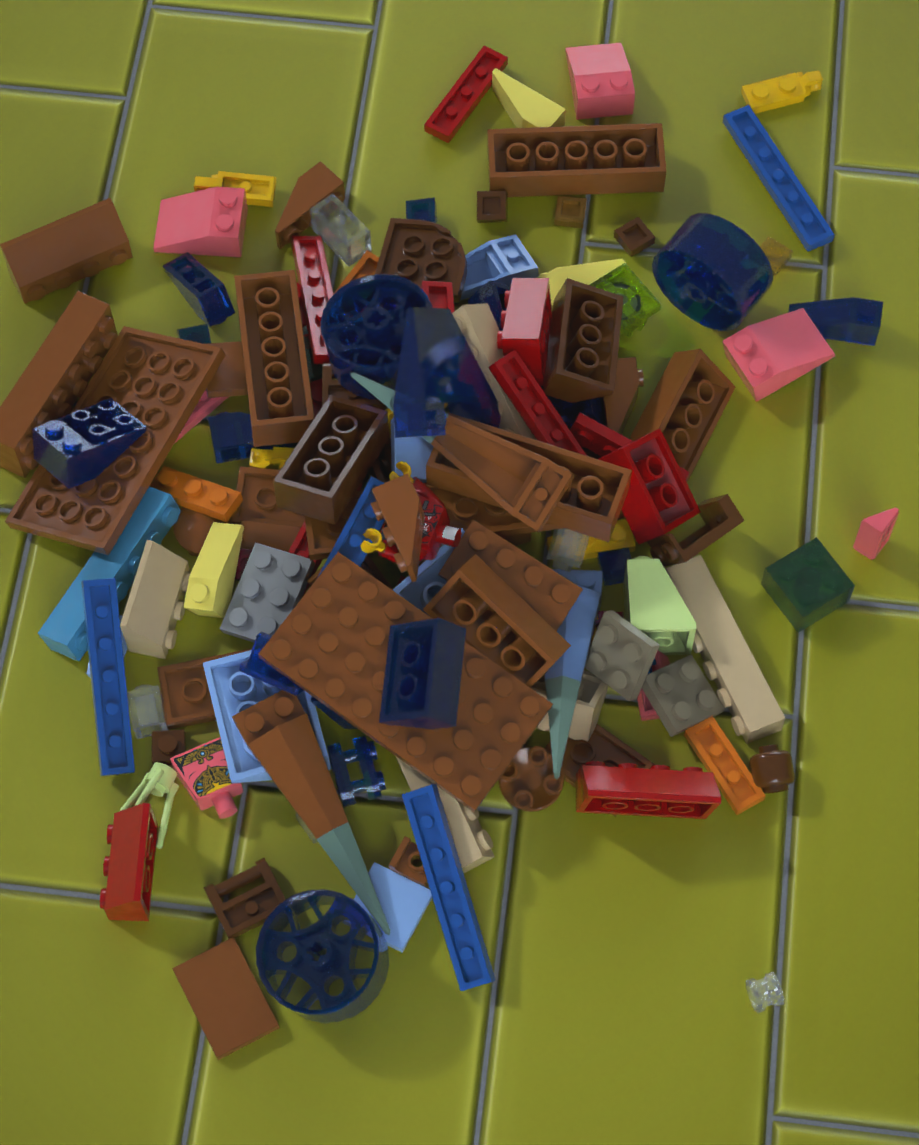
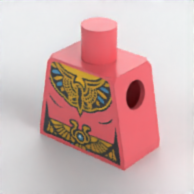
M221 737L170 758L173 769L177 772V777L200 810L214 806L220 819L228 818L238 811L233 797L243 793L241 783L232 784Z

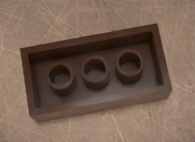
M330 395L273 480L277 507L336 524L390 438L387 411Z

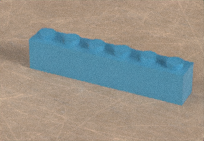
M149 486L110 554L105 555L94 551L38 632V635L50 650L78 662L85 652L88 651L81 582L83 580L115 578L119 604L125 598L134 582L146 541L151 540L161 545L163 538L178 520L181 510L171 494Z

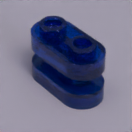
M365 736L352 739L354 749L342 751L340 742L327 745L328 756L342 807L356 804L354 794L366 792L367 799L370 801L381 798V791L386 790L383 773L381 770L375 771L373 761L378 759L373 740L367 742ZM357 762L362 779L351 781L346 764Z

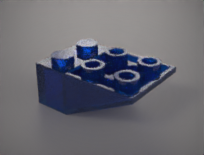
M112 398L102 400L97 404L76 410L71 414L33 428L34 459L70 489L95 479L147 431V426Z

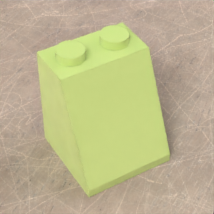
M647 556L627 559L623 582L625 620L660 645L658 651L665 655L691 654L697 629L696 621L660 559H651Z

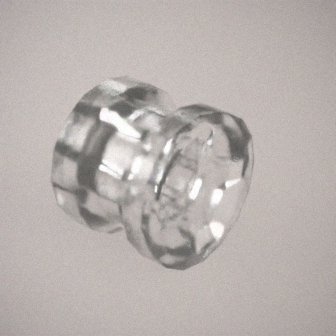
M774 972L765 974L764 978L760 980L754 978L746 980L747 993L756 1013L765 1011L766 1007L770 1005L776 1007L784 1005L783 992Z

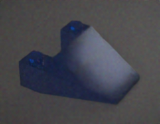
M408 307L393 404L395 438L446 435L445 425L447 417L444 404H449V411L452 414L499 428L501 416L498 401L451 310L444 308Z

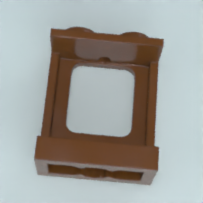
M728 494L707 499L698 504L701 511L699 514L705 525L678 543L672 533L647 541L651 547L649 551L652 558L660 559L664 567L685 563L745 521Z

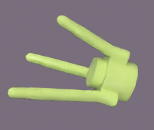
M155 762L150 772L146 773L140 785L125 802L120 811L131 808L134 803L135 806L144 803L150 793L158 797H162L164 793H167L156 847L160 849L163 846L174 795L179 785L174 783L177 772L166 764Z

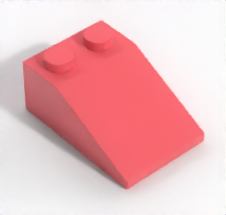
M622 43L568 47L565 49L577 120L633 114L635 90L631 69Z
M212 187L161 200L153 247L154 252L241 257L248 212L245 188Z
M804 308L749 325L722 341L727 359L756 402L835 357V353Z

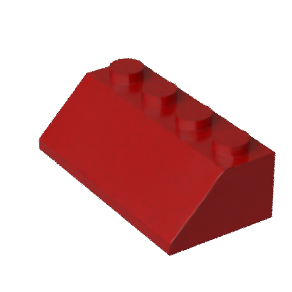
M591 761L582 765L576 773V812L707 819L721 804V794L713 772H703V769L700 767L683 768V771L670 770V766L654 765L650 769L638 768V765L633 763H622L618 767H607L604 762Z

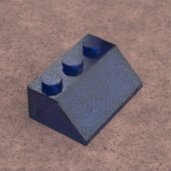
M441 618L390 625L379 723L424 729L456 727L466 628Z

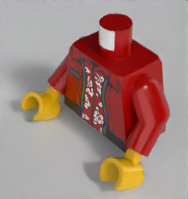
M398 462L396 467L404 475L408 474L410 477L411 467L406 462ZM394 471L389 475L390 481L400 477ZM410 477L425 514L419 562L422 560H433L436 558L441 544L457 547L460 543L462 532L460 528L449 526L450 519L445 504L417 477ZM373 528L367 529L363 536L369 538L373 543L364 540L360 545L362 551L372 553L377 550L378 555L396 563L394 554L398 553L396 545L389 547L382 530L380 533Z

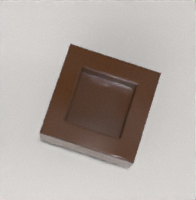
M477 191L478 223L507 222V191Z
M639 217L614 230V238L630 257L655 244V236Z
M184 729L152 731L153 764L159 762L172 765L170 758L186 752V733Z

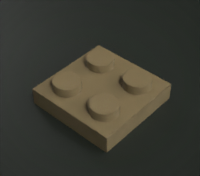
M613 610L606 611L589 648L585 668L625 699L632 701L638 698L660 645Z
M692 655L647 674L642 686V690L671 737L712 715L715 717L725 710Z

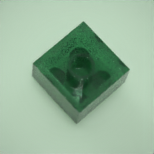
M817 537L766 567L761 582L762 587L798 633L848 603L855 587Z

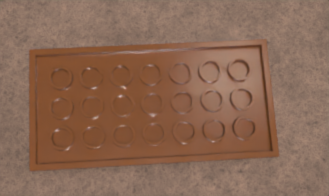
M124 326L6 518L5 522L12 529L109 555L225 358L226 354L222 348Z
M339 552L258 654L259 658L429 781L437 784L439 788L474 813L553 705L550 701Z

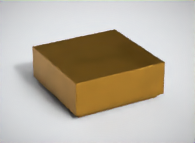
M558 195L554 225L583 229L587 199Z

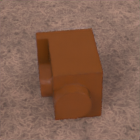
M405 836L389 863V869L428 888L429 884L423 865L415 867L411 864L414 859L422 862L417 844L411 842V839Z

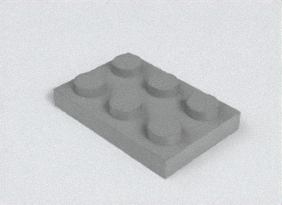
M255 542L220 630L225 634L265 646L302 599L308 584L306 581L311 577L315 562L313 560L310 561L309 558Z

